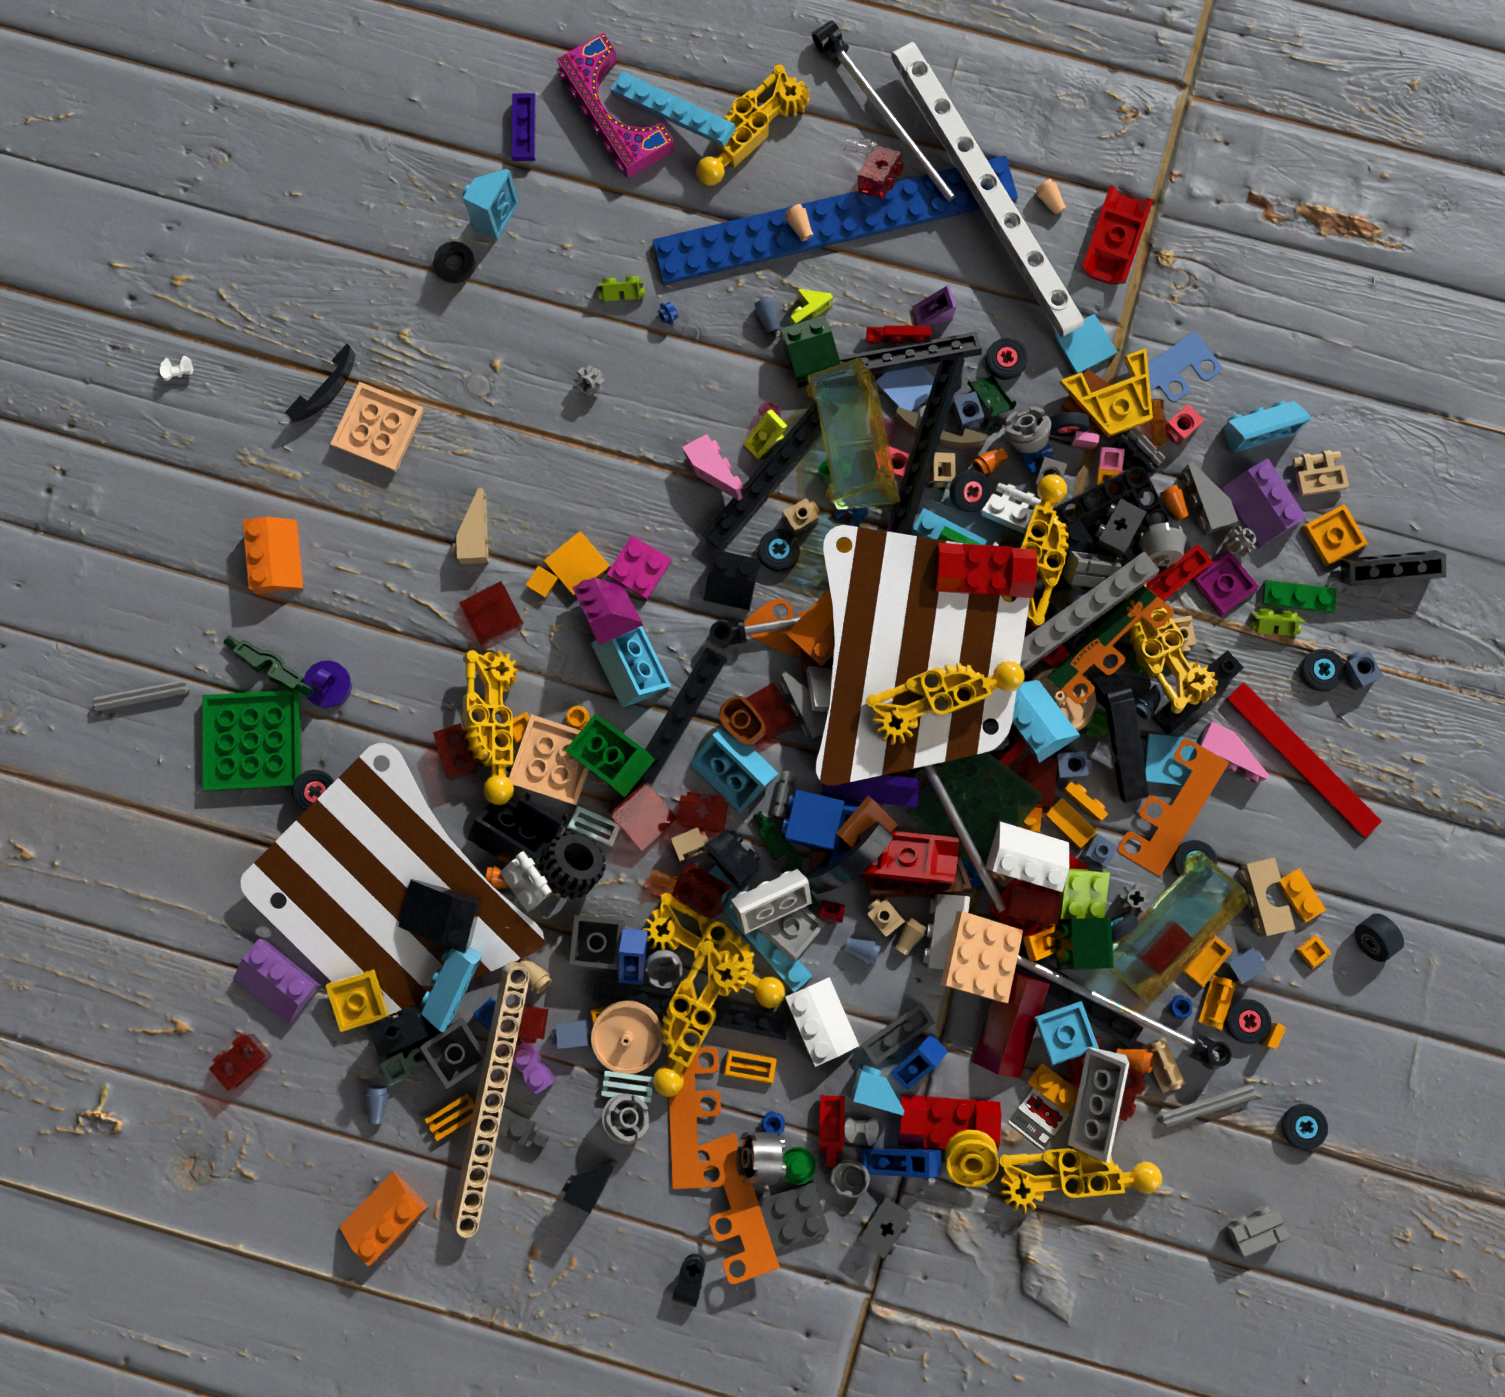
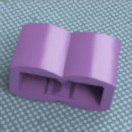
M525 1041L515 1048L512 1063L519 1071L523 1072L524 1081L532 1092L538 1094L555 1083L551 1069L541 1062L540 1052L533 1043Z

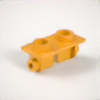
M1212 976L1198 1022L1222 1030L1236 983L1224 977Z

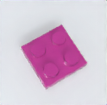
M631 535L608 571L607 577L648 600L671 564L672 559Z

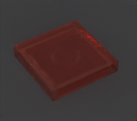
M644 782L609 814L641 851L677 819L647 782Z

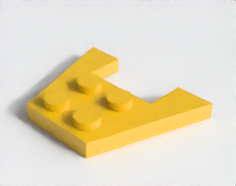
M1146 348L1128 354L1123 358L1131 376L1127 380L1092 393L1082 373L1062 379L1059 382L1108 438L1151 422L1153 419Z

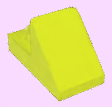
M798 289L797 298L804 307L799 306L792 312L790 326L819 316L832 306L833 296L830 293Z
M771 409L761 418L743 442V445L760 460L784 438L782 433L787 425Z

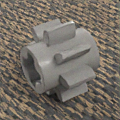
M591 365L586 369L582 367L576 372L578 377L574 382H576L579 391L587 393L588 396L593 392L597 394L602 389L601 384L605 381L602 378L601 370Z
M1238 526L1226 535L1229 538L1226 541V547L1233 555L1240 553L1241 557H1244L1256 549L1253 545L1256 542V536L1248 528L1242 530L1241 526Z
M1134 884L1133 890L1128 886H1124L1123 888L1126 893L1118 896V898L1123 899L1124 903L1121 905V909L1130 908L1129 912L1132 911L1133 914L1136 908L1140 912H1144L1145 908L1143 905L1151 902L1145 896L1148 890H1139V884ZM1135 894V897L1139 898V902L1134 903L1133 900H1130V896Z

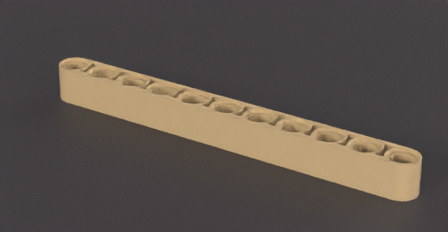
M516 961L507 963L502 971L452 1214V1223L457 1233L464 1238L473 1236L479 1228L529 984V972ZM521 970L520 977L517 980H511L512 972ZM515 994V1002L511 1005H506V998ZM504 1020H511V1024L507 1029H500V1025ZM499 1045H506L503 1053L495 1054V1050ZM501 1069V1073L497 1078H490L493 1070ZM496 1094L493 1102L485 1103L488 1095ZM491 1119V1122L487 1127H480V1124L483 1120ZM479 1144H486L483 1151L475 1152ZM474 1169H481L478 1176L470 1177V1173ZM472 1193L476 1194L475 1198L472 1201H465L467 1195ZM466 1218L471 1219L468 1225L460 1226L462 1220Z

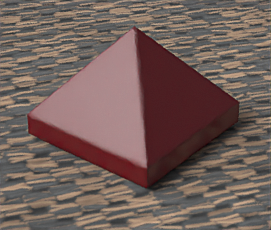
M821 900L819 918L828 924L842 923L845 905Z

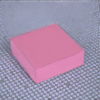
M1076 431L1072 438L1071 446L1094 450L1099 442V435Z
M1101 447L1098 470L1121 472L1125 449Z

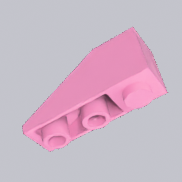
M706 434L682 447L685 458L697 477L738 501L742 499L740 489L743 488V485L737 475L733 477L731 474L732 467L727 458L722 459L720 456L721 449L716 440L711 441Z
M1213 721L1206 725L1198 744L1228 761L1229 764L1226 770L1231 772L1238 771L1244 774L1245 779L1254 783L1267 780L1269 774L1235 732Z

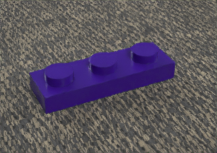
M512 93V161H535V93Z

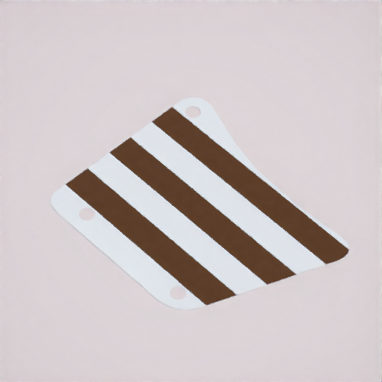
M849 525L836 526L827 533L823 543V552L833 604L835 645L830 705L816 761V774L823 784L835 786L981 754L998 747L1008 735L1012 724L1017 690L1007 692L998 688L991 691L992 695L948 715L937 717L930 712L917 717V728H907L912 732L913 736L909 738L903 734L905 738V743L903 744L896 737L894 745L890 744V736L884 742L881 740L885 734L884 731L876 734L875 730L882 727V725L874 724L875 712L866 705V699L869 695H875L890 688L893 689L905 684L909 678L937 667L942 669L947 664L956 666V663H961L965 667L971 665V668L976 673L983 674L985 678L993 675L996 666L1003 661H1014L1020 665L1030 598L1017 597L1013 602H1006L1002 596L935 592L938 572V543H963ZM841 537H847L852 542V549L847 553H841L836 548V542ZM933 676L925 677L924 682L927 687L935 688L937 686V680ZM959 689L957 692V696L961 701L969 700L970 695L967 690ZM907 690L882 703L906 706L924 697ZM941 698L935 700L934 705L937 710L945 711L947 709L945 700ZM892 718V722L889 724L890 728L895 727L896 730H899L898 726L901 724V721H895ZM988 718L995 719L999 724L998 731L993 735L986 734L983 730V722Z
M376 743L369 746L241 877V889L247 899L330 981H337L374 969L389 1015L422 1002L426 992L432 991L435 985L431 983L437 969L442 970L445 962L441 959L448 947L398 927L411 879L483 898L472 942L469 948L483 954L472 980L503 967L509 962L517 961L535 953L544 943L543 931L539 926L498 892L448 837L428 807L402 755L395 747L386 743ZM384 755L389 759L390 765L386 771L380 772L375 769L373 762L377 756ZM279 892L285 895L287 902L283 908L277 909L271 905L270 899L274 893Z

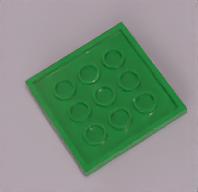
M283 690L202 695L203 791L293 787L296 778L302 774L300 691L297 690L295 693Z

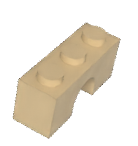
M1275 857L1241 865L1239 876L1242 884L1246 885L1248 892L1246 901L1248 907L1253 910L1255 917L1253 918V926L1255 931L1259 933L1260 937L1294 930L1295 926L1289 905L1275 907L1266 898L1267 888L1273 883L1282 881Z

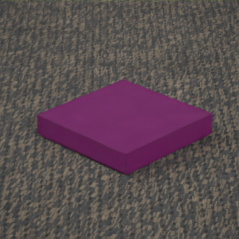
M1229 551L1191 580L1221 617L1259 588Z

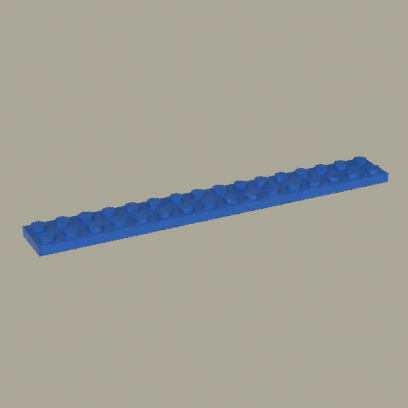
M1006 156L987 160L1012 202L1017 201L1018 195ZM951 168L937 172L955 195L954 199L949 202L926 174L801 204L802 208H806L810 227L814 234L805 241L800 240L799 236L785 220V212L791 208L787 207L653 239V245L664 285L969 213L981 210V207L957 168ZM981 186L985 190H991L989 186Z

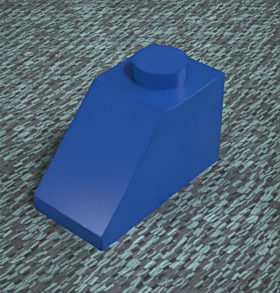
M623 928L619 948L618 983L643 985L647 931Z
M930 1034L898 1063L890 1073L909 1090L931 1072L949 1051Z

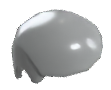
M659 950L649 956L645 972L648 974L649 983L659 989H671L679 984L682 978L683 967L677 954L669 950Z
M854 1159L841 1161L833 1168L830 1177V1183L834 1185L837 1194L847 1198L860 1197L867 1191L870 1182V1176L866 1167Z

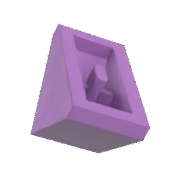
M945 286L912 306L918 326H931L953 320L956 310L950 286Z

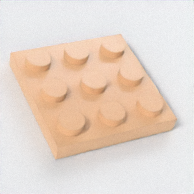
M359 382L330 444L334 448L397 472L425 410L419 405Z
M531 714L509 776L513 785L577 806L589 770L570 756L565 749L581 730Z
M957 911L941 985L1001 1003H1008L1023 930L963 911Z

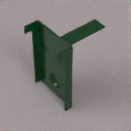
M992 374L988 378L973 382L969 380L967 383L973 392L976 391L979 401L991 416L984 432L992 429L999 413L1014 410L1017 404L1015 400L1013 402L1010 400Z

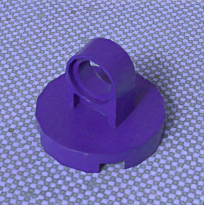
M331 660L320 661L312 665L304 676V683L314 688V693L307 697V699L314 705L324 709L343 704L352 690L349 672L341 664Z

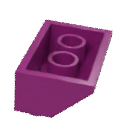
M593 577L589 580H583L578 585L572 587L599 645L643 626L624 586Z

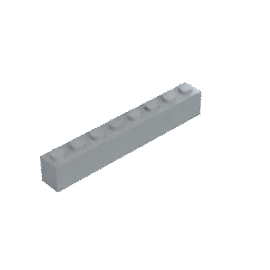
M1145 551L1026 636L1023 642L1020 663L1023 671L1029 669L1155 578L1159 573V569Z

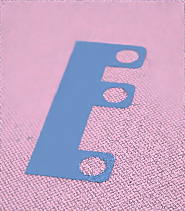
M1195 331L1148 362L1150 391L1160 386L1171 401H1177L1190 391V387L1179 374L1181 370L1191 364L1203 380H1209L1222 370V366ZM1211 360L1215 364V370L1210 374L1202 372L1200 369L1202 361ZM1128 375L1127 377H1125V378L1122 379L1121 381L1127 380V379L1131 378V376ZM1179 381L1183 385L1182 393L1179 395L1171 394L1168 390L1170 382ZM1129 430L1119 433V435L1125 434Z

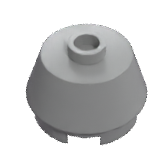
M1029 407L1030 411H1024L1019 414L1016 410L1006 419L1005 436L1021 453L1037 452L1048 443L1051 420L1045 414V411L1038 407Z
M1159 523L1149 526L1148 532L1140 533L1138 546L1142 553L1145 551L1156 566L1172 565L1182 559L1187 538L1181 526L1172 528L1169 527V523Z
M623 1093L612 1097L606 1103L602 1113L601 1123L604 1132L612 1140L620 1144L628 1145L639 1141L649 1128L648 1107L642 1099L631 1094Z

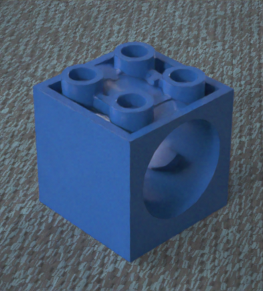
M796 790L795 796L790 795L787 812H791L790 819H784L781 835L785 836L784 841L831 853L834 848L844 801Z

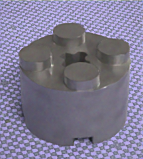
M744 1132L740 1137V1140H744L743 1145L738 1146L736 1157L738 1175L744 1176V1180H741L742 1183L776 1184L779 1178L785 1177L786 1165L783 1162L782 1152L785 1148L784 1137L778 1136L774 1132Z

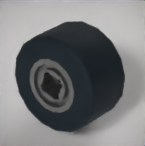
M1379 913L1372 914L1355 927L1354 935L1359 947L1373 960L1386 962L1404 947V938L1400 929L1385 915Z

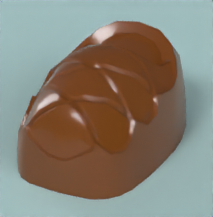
M742 696L730 698L721 706L718 715L721 723L744 745L752 746L765 735L766 726L756 709Z

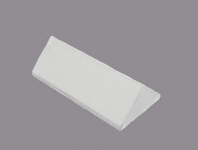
M1087 1047L1068 1145L1105 1163H1109L1129 1061L1124 1054Z

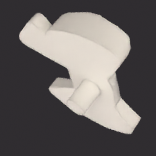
M183 356L180 365L173 367L169 359L165 358L160 364V374L164 381H168L173 376L180 378L182 374L191 375L193 373L192 361L187 356Z
M847 1117L844 1126L845 1137L852 1143L857 1133H865L868 1146H872L877 1141L879 1132L877 1119L871 1118L868 1121H856Z

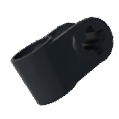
M693 1253L685 1258L674 1290L673 1301L693 1307L697 1306L706 1268L705 1259L701 1255ZM693 1262L698 1263V1269H696L695 1273L691 1272L690 1267Z

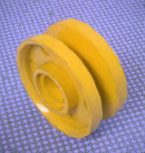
M965 1130L951 1137L945 1146L946 1169L949 1177L965 1187L982 1186L994 1179L999 1168L998 1152L994 1140L988 1134L979 1130Z

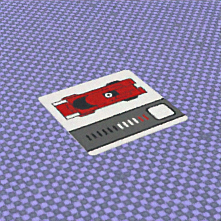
M1032 1089L1010 1118L1009 1123L1044 1150L1069 1117V1113H1065L1035 1089Z

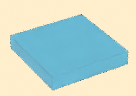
M1095 314L1083 319L1084 326L1064 337L1056 333L1053 337L1075 375L1099 365L1118 353Z
M1147 734L1144 765L1147 782L1184 786L1193 770L1176 761L1174 753L1183 739L1190 738ZM1190 739L1197 743V739ZM1190 745L1183 747L1181 757L1186 761L1194 760L1196 749Z
M1082 1001L1034 1017L1050 1065L1084 1055L1087 1052V1047L1099 1049Z

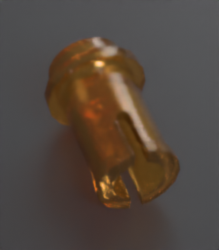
M659 868L657 870L652 869L649 884H653L652 887L657 885L676 892L680 876L660 872Z

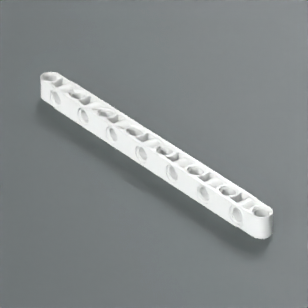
M910 42L893 51L891 57L896 69L1057 333L1064 337L1084 326L1082 315L916 44ZM913 74H920L921 77H916ZM936 111H943L945 114H938ZM959 148H965L967 152H961ZM981 186H989L991 190H985ZM1010 223L1014 228H1007L1004 224ZM1033 261L1038 266L1032 267L1028 264V262ZM1051 300H1058L1061 305L1056 306Z

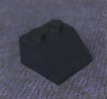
M714 549L708 571L704 601L750 611L760 569V559Z
M610 1160L580 1170L575 1176L571 1174L562 1189L566 1193L563 1200L590 1214L597 1204L617 1161Z

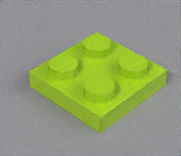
M1069 869L1063 891H1059L1056 917L1060 919L1104 918L1110 872L1106 870Z

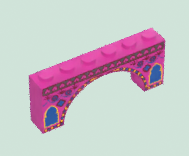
M605 33L557 58L559 66L557 73L563 82L567 81L569 84L568 90L574 100L578 99L581 103L579 107L586 118L589 116L591 119V126L595 134L602 136L604 140L602 141L603 146L608 154L612 153L614 155L615 165L620 172L624 171L629 178L674 152V141L662 123L646 128L628 126L612 117L602 105L598 96L601 79L605 72L617 62L616 51Z

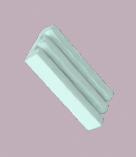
M577 805L567 828L613 847L622 824ZM579 813H583L615 828L613 831L578 817ZM577 821L611 837L609 840L574 824Z
M605 1070L601 1096L614 1097L618 1094H623L608 1091V1087L645 1091L647 1096H634L639 1097L644 1102H651L653 1077ZM617 1077L647 1081L648 1086L611 1082L609 1078Z

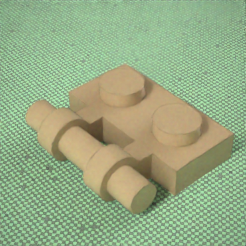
M1327 450L1316 455L1307 453L1292 459L1293 467L1302 466L1304 468V471L1295 474L1300 497L1341 491L1349 488L1345 466H1335L1334 461L1341 460L1340 451L1331 452V450ZM1323 463L1325 468L1314 469L1313 464Z

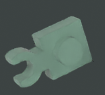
M420 1048L412 1050L407 1058L404 1052H401L380 1063L389 1086H393L414 1075L412 1067H423L428 1063L427 1060L421 1062L415 1060L416 1054L422 1051Z

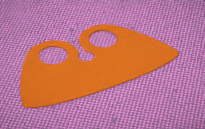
M774 599L753 612L744 621V626L792 619L793 608L784 599ZM778 604L786 606L788 610L786 617L783 619H778L773 615V608ZM807 611L800 612L796 618L802 617ZM790 629L749 635L769 647L801 659L800 647L786 634Z

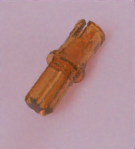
M1153 399L1151 400L1153 419L1149 422L1152 430V444L1154 446H1164L1166 443L1165 425L1167 424V419H1165L1164 400Z

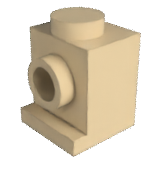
M936 452L926 483H933V488H946L947 484L951 483L955 478V453Z
M807 498L792 507L783 510L782 518L792 534L796 536L818 523L820 511L814 501L809 503ZM802 510L806 511L807 515L804 517H801L798 514Z
M1192 615L1172 619L1178 629L1184 632V642L1180 647L1182 654L1192 651L1191 648L1197 644L1192 625Z
M698 827L671 838L681 863L685 861L684 856L686 855L689 858H693L702 854L704 845L709 842L705 831L700 833Z
M878 898L868 906L870 912L866 915L884 938L905 922L887 899L881 901ZM882 911H886L889 914V918L886 921L880 918Z

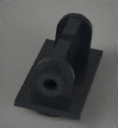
M1127 433L1122 434L1110 447L1125 449L1123 464L1127 468L1142 467L1150 475L1158 467Z

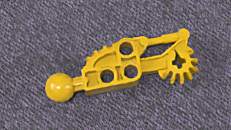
M778 64L755 91L749 90L742 97L735 99L732 108L722 118L734 123L736 130L725 147L717 144L720 153L716 157L706 156L699 161L696 174L700 182L706 186H715L720 183L724 177V167L730 164L735 168L768 137L769 123L778 114L787 117L789 113H792L796 117L797 111L804 113L805 106L809 104V89L805 87L804 81L797 83L796 77L788 78L784 66ZM776 82L773 96L762 106L758 107L757 97ZM740 140H746V142H744V143H741V142H738V141H740Z
M1051 474L1040 479L1037 484V494L1041 501L1032 511L1020 546L1023 549L1036 550L1038 559L1037 573H1039L1046 586L1037 610L1035 609L1034 599L1030 598L1027 621L1037 628L1042 626L1045 621L1044 616L1049 605V598L1052 589L1060 578L1067 555L1065 550L1068 549L1066 539L1069 538V533L1065 531L1067 526L1058 520L1059 517L1056 515V511H1053L1054 504L1060 503L1067 495V485L1063 478ZM1038 529L1042 532L1043 536L1037 538L1033 536L1031 530ZM1047 559L1056 560L1058 567L1051 568L1047 564ZM1002 596L1006 602H1012L1011 597Z
M1162 607L1156 608L1152 612V619L1154 621H1162L1167 616L1166 609ZM1141 617L1127 631V634L1130 636L1129 642L1131 645H1134L1133 650L1136 653L1137 663L1145 669L1151 678L1157 679L1163 688L1162 691L1171 703L1170 708L1172 712L1180 713L1187 703L1197 705L1199 701L1205 703L1209 700V697H1213L1216 693L1215 687L1218 685V680L1213 679L1215 672H1208L1207 665L1200 668L1198 662H1187L1180 648L1184 642L1183 635L1172 618L1162 627L1156 628ZM1166 642L1172 643L1173 646L1168 645ZM1146 651L1151 652L1153 656L1148 655ZM1164 663L1176 678L1177 694L1161 673Z
M470 650L463 656V661L466 663L467 694L463 697L461 722L464 726V731H467L465 740H468L470 745L468 750H471L474 754L472 757L481 760L484 767L491 768V777L487 779L483 788L484 797L489 803L504 805L512 798L514 787L510 779L506 777V767L513 765V715L511 710L503 704V692L510 690V684L516 683L517 679L514 675H517L519 670L513 668L517 661L511 662L509 660L510 654L508 653L503 656L502 651H497L495 654L487 652L481 655L474 650ZM476 671L485 686V702L474 692ZM472 712H475L478 715V722L473 720ZM495 713L500 715L501 723L496 721ZM495 737L501 740V747L496 745Z
M1009 660L998 664L994 669L993 675L986 678L983 674L976 673L971 668V665L965 667L961 663H956V666L947 664L942 669L937 667L909 678L905 684L893 689L890 688L878 694L869 695L866 699V705L875 712L874 724L882 725V727L875 730L876 734L885 732L881 740L884 742L890 736V744L894 745L896 737H898L899 742L903 744L905 743L903 734L909 738L913 736L912 732L907 728H917V717L930 712L937 717L948 715L992 695L991 691L998 688L1007 692L1015 691L1023 684L1025 675L1018 663ZM933 676L937 680V686L935 688L927 687L924 682L925 677ZM959 689H965L969 692L970 697L968 701H961L958 698L957 692ZM907 690L924 697L906 706L882 703ZM941 698L946 701L947 709L945 711H939L935 708L934 702L936 699ZM892 718L895 721H901V724L898 726L899 730H896L895 727L890 728L889 724L892 722Z
M664 893L662 895L661 909L654 910L651 913L655 921L652 922L649 919L644 921L651 928L642 929L647 931V934H651L647 937V943L654 940L651 946L653 950L657 948L659 943L661 944V950H666L665 944L667 943L672 950L683 945L694 952V958L696 959L702 943L711 941L719 952L728 950L730 959L735 954H738L739 958L736 961L738 964L741 961L746 962V965L741 970H748L749 974L743 977L747 983L745 986L739 985L741 990L746 987L753 991L757 1003L762 1007L774 1008L781 1004L785 997L783 983L774 977H764L761 979L752 974L754 971V964L752 962L755 954L754 952L751 953L750 944H745L741 935H735L734 930L707 914L701 915L694 911L687 904L674 898L672 894ZM671 907L697 920L702 938L684 929ZM665 925H668L667 930L669 934H663L662 937H659L660 933L657 928L659 926L663 928ZM720 927L725 931L723 939L714 940L711 937V932L714 928ZM705 962L704 965H703V968H705V969H707V970H708V962ZM724 974L725 978L730 976V974Z
M705 941L700 946V951L692 964V969L687 978L678 986L667 1007V1015L662 1019L664 1026L660 1030L663 1034L661 1043L668 1047V1057L672 1058L669 1065L658 1068L654 1073L653 1086L662 1096L672 1097L682 1090L684 1085L682 1071L685 1066L688 1068L716 1019V1010L713 1004L718 995L729 996L731 988L737 993L740 991L739 985L745 986L747 983L743 977L748 976L749 971L741 970L746 965V962L741 961L738 964L736 962L739 958L738 954H735L730 959L728 950L719 952L711 941ZM708 957V983L701 996L697 997L693 980ZM728 968L731 970L730 976L725 978L724 971ZM677 999H684L688 1004V1008L685 1010L680 1009L676 1003ZM698 1012H707L710 1020L708 1022L701 1021L698 1017ZM694 1033L698 1038V1042L690 1043L686 1038V1034Z
M1074 1147L1050 1149L1039 1154H1002L999 1156V1164L1005 1172L1000 1182L1008 1186L1007 1189L1000 1190V1194L1009 1195L1003 1202L1005 1205H1008L1013 1201L1011 1206L1013 1211H1016L1020 1204L1023 1213L1027 1212L1026 1204L1033 1210L1036 1208L1032 1201L1033 1199L1043 1201L1044 1191L1060 1190L1070 1198L1125 1193V1188L1134 1187L1136 1191L1142 1194H1152L1162 1184L1161 1171L1151 1162L1144 1161L1138 1163L1131 1172H1122V1169L1117 1164H1114L1112 1155L1110 1156L1109 1163H1105ZM1069 1152L1073 1155L1074 1162L1071 1166L1065 1167L1062 1163V1157L1065 1153ZM1044 1161L1057 1173L1034 1176L1012 1165ZM1095 1176H1099L1102 1180V1186L1098 1190H1093L1090 1184L1091 1179ZM1074 1178L1077 1182V1188L1074 1192L1070 1193L1066 1190L1065 1184L1069 1179ZM1021 1183L1023 1187L1027 1188V1192L1023 1193V1197L1015 1192L1016 1189L1020 1188Z

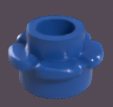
M671 302L660 304L658 315L661 321L668 324L674 323V320L678 319L675 306Z
M1176 995L1173 997V1000L1169 1001L1168 1010L1171 1011V1015L1175 1019L1188 1018L1192 1013V1002L1189 998H1184L1183 995Z
M770 1111L761 1120V1128L765 1132H774L780 1135L785 1129V1119L780 1113L776 1114L774 1111ZM774 1121L776 1125L771 1126V1122Z

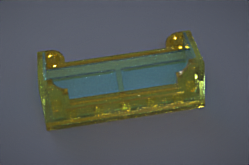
M860 357L807 375L809 385H806V389L810 399L814 398L817 403L832 482L829 483V489L826 490L829 503H833L839 510L900 502L875 376Z
M1200 851L1186 858L1183 863L1185 866L1184 873L1138 920L1139 924L1117 943L1112 942L1113 968H1108V970L1147 1008L1249 902L1245 889Z

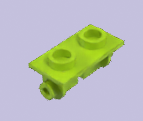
M639 276L625 277V282H616V278H602V283L597 284V286H602L603 290L598 291L599 300H604V302L620 300V291H624L625 300H639L641 297H645V288H640V283H644V280H639Z
M1259 609V612H1251V615L1256 618V621L1251 623V630H1254L1256 633L1273 634L1274 626H1278V635L1295 636L1301 633V625H1298V622H1305V620L1297 616L1298 613L1292 611L1274 614L1273 610Z

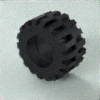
M567 831L557 835L547 846L538 860L540 862L538 870L541 871V877L545 876L547 879V885L552 889V893L555 895L559 893L562 898L569 896L570 899H576V897L580 899L588 894L602 878L603 872L606 869L604 864L606 859L604 855H601L602 849L595 845L596 842L593 839L589 840L587 835L583 834L581 836L579 832L574 831L571 834ZM567 861H569L570 863H572V864L577 868V870L574 869V868H572V867L567 863Z

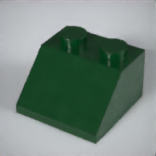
M825 315L780 329L783 349L796 380L841 367L833 334Z
M1111 918L1055 920L1057 970L1113 968Z

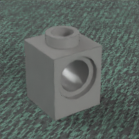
M1043 457L1034 484L1037 485L1048 469L1055 471L1056 475L1063 478L1067 463Z

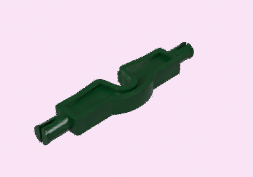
M231 636L225 638L224 644L233 649L235 657L245 662L254 671L258 672L267 665H272L267 672V677L270 681L286 688L292 693L298 690L307 697L314 693V688L304 683L303 676L287 667L284 660L278 654L267 650H260L246 640L239 642Z
M762 811L758 812V815L757 813L753 815L761 828L759 829V834L764 840L771 857L774 860L784 855L790 857V863L781 869V873L792 872L798 869L805 876L799 853L791 844L784 841L774 823H768ZM811 888L810 894L813 904L808 905L810 909L813 908L814 905L816 906L819 904L814 895L812 894Z

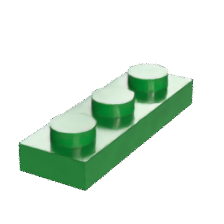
M1265 580L1263 582L1262 605L1334 613L1337 588Z

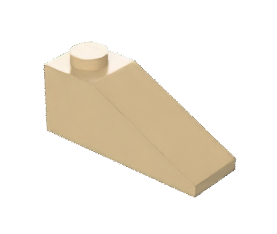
M483 488L477 489L456 535V543H453L452 546L454 558L457 557L460 564L489 563L486 493Z

